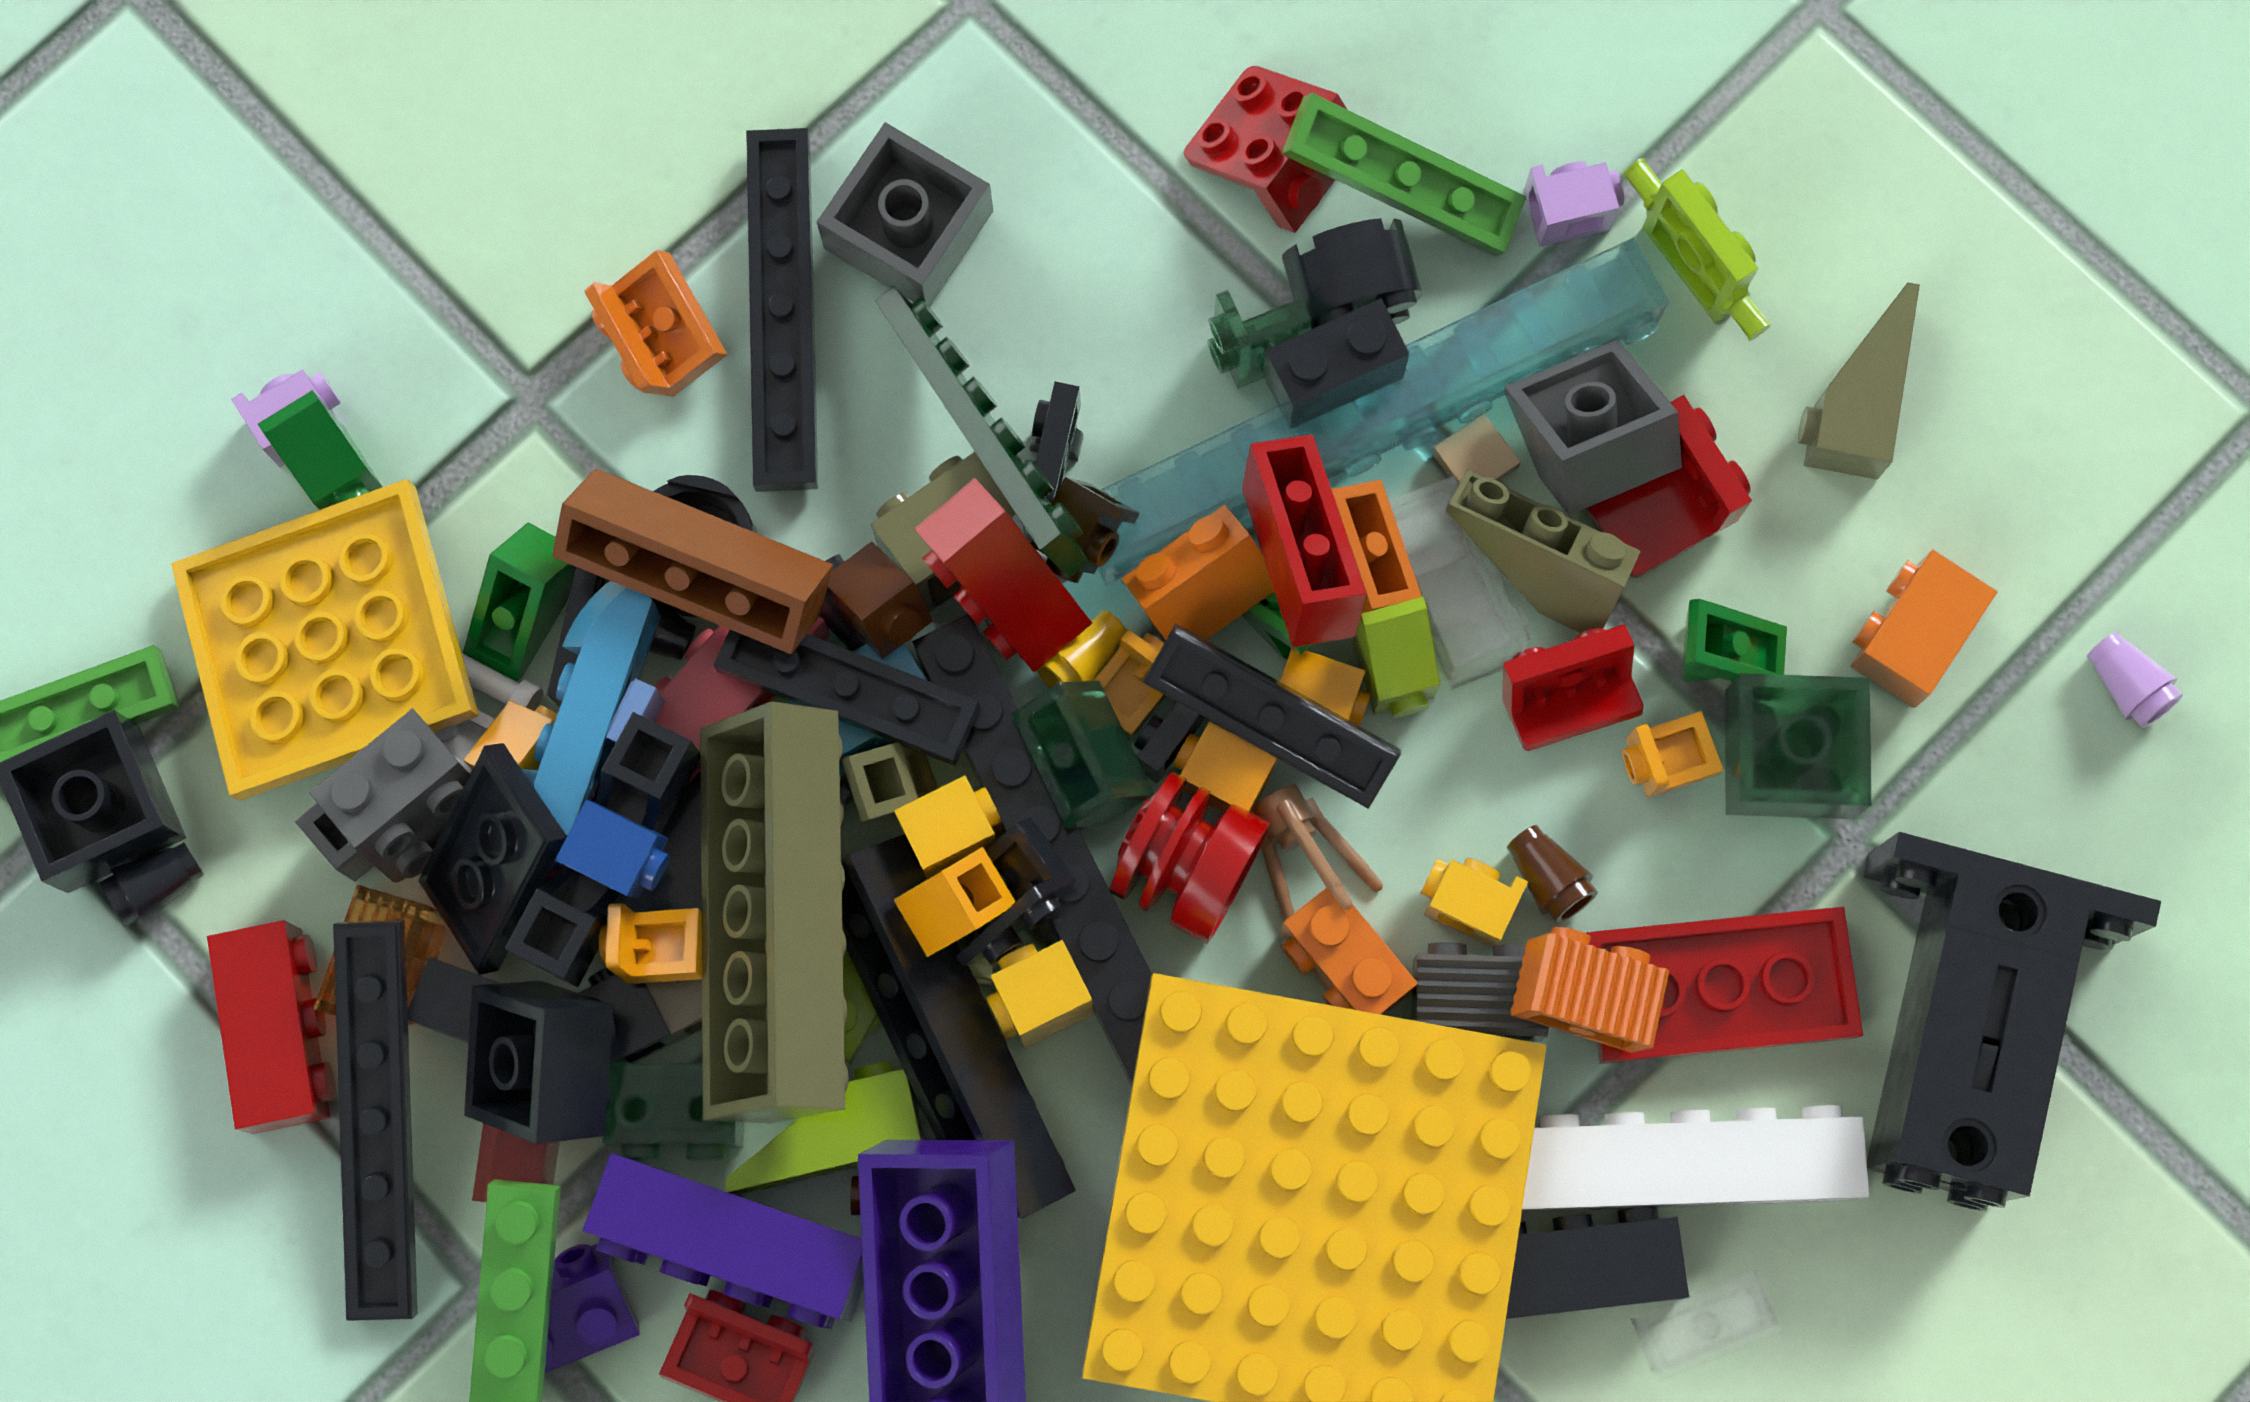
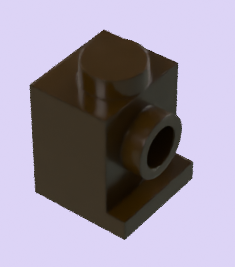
M1065 477L1051 505L1053 507L1060 502L1079 524L1083 534L1075 539V541L1090 562L1070 578L1049 558H1047L1046 564L1058 576L1073 583H1078L1084 572L1095 574L1098 567H1102L1110 560L1119 543L1117 530L1122 521L1135 524L1140 512L1090 483ZM1032 539V541L1030 542L1032 546L1036 550L1043 553Z

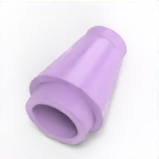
M2118 632L2107 636L2087 655V658L2095 665V670L2126 720L2133 718L2141 728H2145L2158 720L2183 697V694L2174 686L2177 678L2130 642L2124 640Z

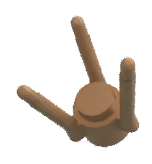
M1296 784L1285 786L1271 793L1253 807L1252 811L1255 815L1271 823L1261 850L1284 921L1294 914V909L1276 849L1277 843L1280 844L1283 851H1289L1301 846L1328 891L1343 910H1349L1352 906V901L1312 837L1317 831L1372 890L1376 892L1382 890L1383 883L1323 816L1313 798L1304 799Z

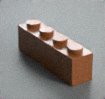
M597 468L562 503L552 557L789 654L794 652L820 617L833 564Z

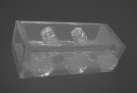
M1454 476L1389 501L1421 595L1424 596L1428 609L1434 649L1451 690L1503 670V662L1512 660L1520 652L1529 649L1527 641L1532 640L1531 628L1523 609L1518 604L1511 607L1501 585L1507 583L1505 575L1446 512V508L1458 487Z

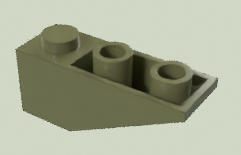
M1468 469L1446 508V512L1539 614L1579 633L1593 628H1604L1641 552L1623 543L1612 534L1593 529L1564 515L1560 510L1552 506L1542 505L1506 488L1495 479L1483 477Z

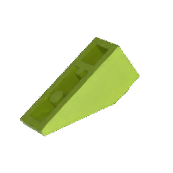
M892 1061L874 1063L854 1069L855 1080L848 1082L845 1092V1110L798 1118L724 1179L727 1193L737 1196L858 1167V1154L885 1140H924L914 1091L904 1070L894 1071Z

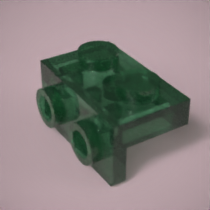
M1226 290L1215 295L1214 317L1208 319L1213 335L1212 338L1207 339L1208 348L1219 373L1223 374L1229 371L1237 389L1264 379L1262 374L1265 350L1309 331L1312 319L1302 298H1299L1242 321L1229 291Z

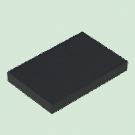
M504 743L485 745L418 880L479 975L499 971L509 952L504 949L536 889L545 883L556 862L555 859L567 838V835Z

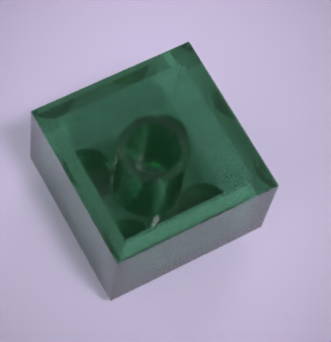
M1739 673L1725 689L1726 815L1855 819L1871 807L1870 678Z

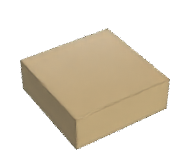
M1485 413L1434 446L1432 450V455L1456 487L1460 484L1467 469L1483 477L1501 481L1517 470L1521 464L1519 458Z

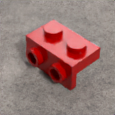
M1625 624L1607 630L1603 628L1589 629L1576 636L1572 641L1547 649L1542 647L1529 648L1517 654L1512 660L1503 662L1502 701L1524 750L1531 751L1643 714L1644 703L1632 679L1635 645Z
M709 1290L705 1299L689 1293L684 1304L686 1313L659 1375L663 1379L719 1402H795L814 1358L815 1349L813 1343L804 1340L807 1330L790 1320L770 1315L767 1324L743 1315L742 1313L746 1305L721 1292Z

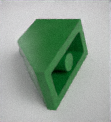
M314 390L309 391L257 423L267 440L319 510L383 487L346 428Z
M529 522L489 554L462 652L516 682L525 674L567 603L576 571V566L552 557L555 536Z

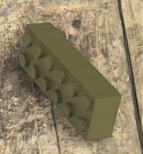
M768 702L700 728L703 1121L776 1123L845 1110V1092L849 1077L844 1056V1024L847 1018V1003L843 996V957L846 950V938L842 930V891L845 883V873L841 864L840 831L844 809L840 800L839 762L843 746L839 735L838 711Z

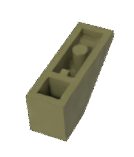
M1906 283L1828 385L1814 407H1805L1798 431V443L1807 445L1804 466L1878 480L1893 462L1920 284Z

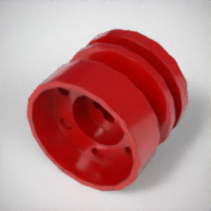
M1172 772L1165 779L1161 787L1149 799L1145 800L1130 825L1118 851L1116 872L1110 885V892L1124 900L1131 893L1141 876L1148 879L1138 908L1147 912L1159 901L1164 892L1169 890L1177 895L1172 909L1170 925L1208 944L1218 930L1252 867L1271 823L1234 803L1223 812L1214 826L1205 822L1203 819L1208 807L1210 791L1204 787L1199 788L1184 811L1178 807V804L1186 788L1187 779Z

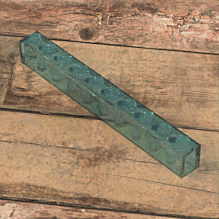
M1634 237L1407 344L1406 347L1410 355L1404 378L1292 429H1289L1279 407L1276 406L1100 489L1140 512V515L1135 524L1122 521L1117 530L1119 543L1114 554L1105 565L1097 569L1105 585L1118 579L1124 584L1121 578L1138 567L1142 560L1162 550L1190 530L1199 519L1211 515L1223 505L1227 506L1245 529L1253 526L1242 492L1251 443L1313 434L1328 479L1345 471L1348 477L1360 475L1375 467L1382 460L1380 454L1399 445H1402L1404 450L1414 449L1435 437L1438 433L1436 428L1457 418L1460 424H1465L1473 421L1483 413L1486 414L1493 407L1491 401L1505 395L1504 386L1618 339L1620 341L1623 339L1626 345H1631L1645 339L1659 328L1657 322H1659L1669 300Z

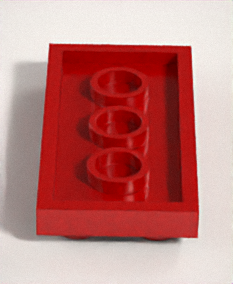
M1844 906L1586 932V934L1591 936L1589 945L1599 949H1606L1608 952H1611L1613 946L1639 949L1651 955L1649 964L1669 970L1653 1048L1631 1053L1597 1042L1599 1064L1857 1039L1864 1036Z

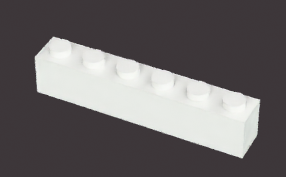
M1839 1105L1801 1108L1802 1119H1777L1776 1108L1736 1110L1737 1121L1711 1122L1710 1110L1670 1112L1671 1123L1645 1124V1114L1643 1112L1605 1114L1604 1126H1579V1115L1540 1116V1128H1534L1522 1212L1629 1209L1657 1206L1658 1208L1855 1201L1868 1198L1869 1185L1863 1117H1842V1106Z

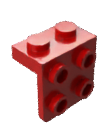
M1251 66L1242 72L1184 149V157L1193 167L1253 189L1276 225L1296 233L1335 181V179L1281 154L1304 96L1314 93L1345 109L1347 108L1338 93L1259 66Z
M1685 395L1670 402L1678 411L1682 468L1585 509L1600 532L1612 534L1623 543L1641 551L1630 577L1638 578L1738 522L1752 502L1748 495L1751 492V487L1744 471L1735 461L1730 460L1727 462L1714 442L1717 439V435L1711 420L1701 408L1693 409Z

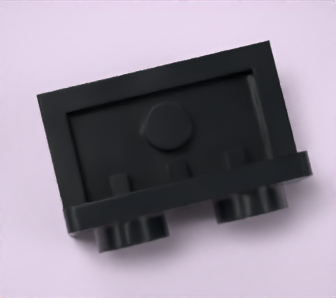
M1031 817L1015 823L986 850L987 855L1014 898L1015 903L999 916L967 934L972 942L956 956V959L963 968L984 958L987 959L990 965H994L1002 957L1018 949L1023 943L1018 933L1026 926L1029 930H1033L1058 913L1062 905L1057 898L1077 881Z

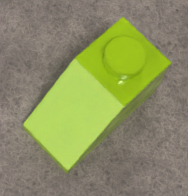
M1424 596L1362 613L1352 645L1359 668L1365 670L1363 681L1367 692L1371 693L1369 700L1374 715L1390 710L1393 718H1401L1427 709L1429 707L1427 700L1435 698L1440 686V678Z

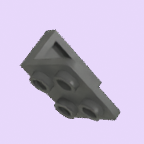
M412 708L309 792V794L354 849L392 882L397 883L405 878L418 876L423 872L470 773Z

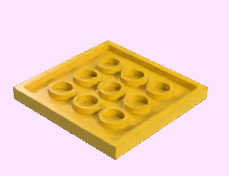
M408 479L171 563L229 796L238 801L345 764L412 708L422 717L433 732L479 716L416 486Z

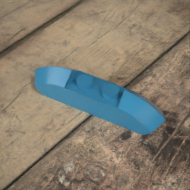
M612 581L605 584L587 602L576 617L564 640L562 647L577 654L578 658L575 664L568 662L561 673L556 692L557 700L562 701L554 725L547 723L543 727L535 749V760L541 762L538 771L522 769L567 836L585 800L592 802L596 800L601 779V769L614 747L606 738L610 723L631 681L634 682L635 678L640 679L661 619V615L651 597ZM556 861L551 871L560 868L562 863Z

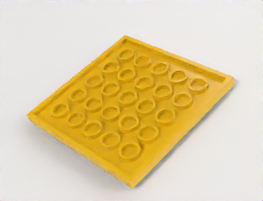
M1153 973L1150 979L1081 1378L1212 1402H1493L1547 1045Z

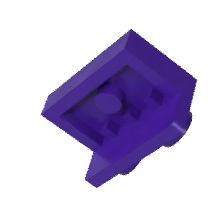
M598 1243L592 1246L579 1244L570 1247L560 1253L554 1260L545 1373L640 1335L639 1321L614 1269L613 1256L597 1251Z

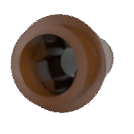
M1538 825L1525 829L1508 844L1507 849L1513 856V860L1523 879L1528 881L1527 887L1542 915L1550 914L1556 923H1562L1579 913L1598 894V891L1591 884L1593 875L1547 834H1544Z

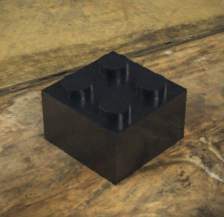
M116 710L110 711L0 762L1 786L40 880L61 891L70 893L111 874V868L152 855L187 838L139 725Z
M540 980L472 985L464 1116L535 1144L605 1136L606 1112L611 1102L608 1081L610 1051L615 1038L614 1004Z

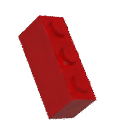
M1313 434L1251 443L1242 492L1292 647L1355 637L1367 593Z
M976 478L915 528V531L931 549L922 557L923 561L946 588L955 581L961 585L962 588L952 596L977 625L988 618L992 624L983 633L1007 661L1017 653L1033 672H1036L1093 624L1007 512Z
M285 920L208 935L207 942L235 1130L257 1134L330 1119L328 1101L335 1100L336 1085L330 1064L322 1062L318 1037L325 1036L326 1020L320 1000L318 998L312 999L309 974L316 972L317 963L315 949L308 934L303 935L301 928Z

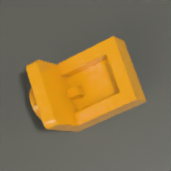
M1128 630L1120 639L1119 650L1081 695V702L1132 740L1166 695L1143 683L1146 673L1164 642L1150 633H1146L1141 639L1134 632Z
M1702 711L1650 728L1648 724L1635 727L1625 739L1628 747L1622 749V757L1627 774L1634 785L1642 783L1647 799L1719 776L1724 771Z
M624 903L609 904L607 924L601 927L599 933V951L602 961L611 972L627 984L702 979V911L699 908L633 912Z

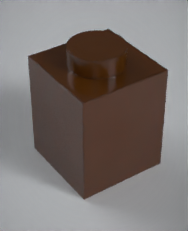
M872 541L831 572L827 592L838 613L882 660L933 622L914 581Z

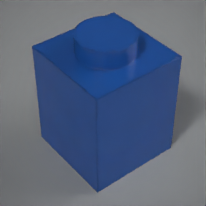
M585 800L555 860L626 896L639 898L644 888L652 891L662 878L670 859V855L663 852L669 838L599 803Z

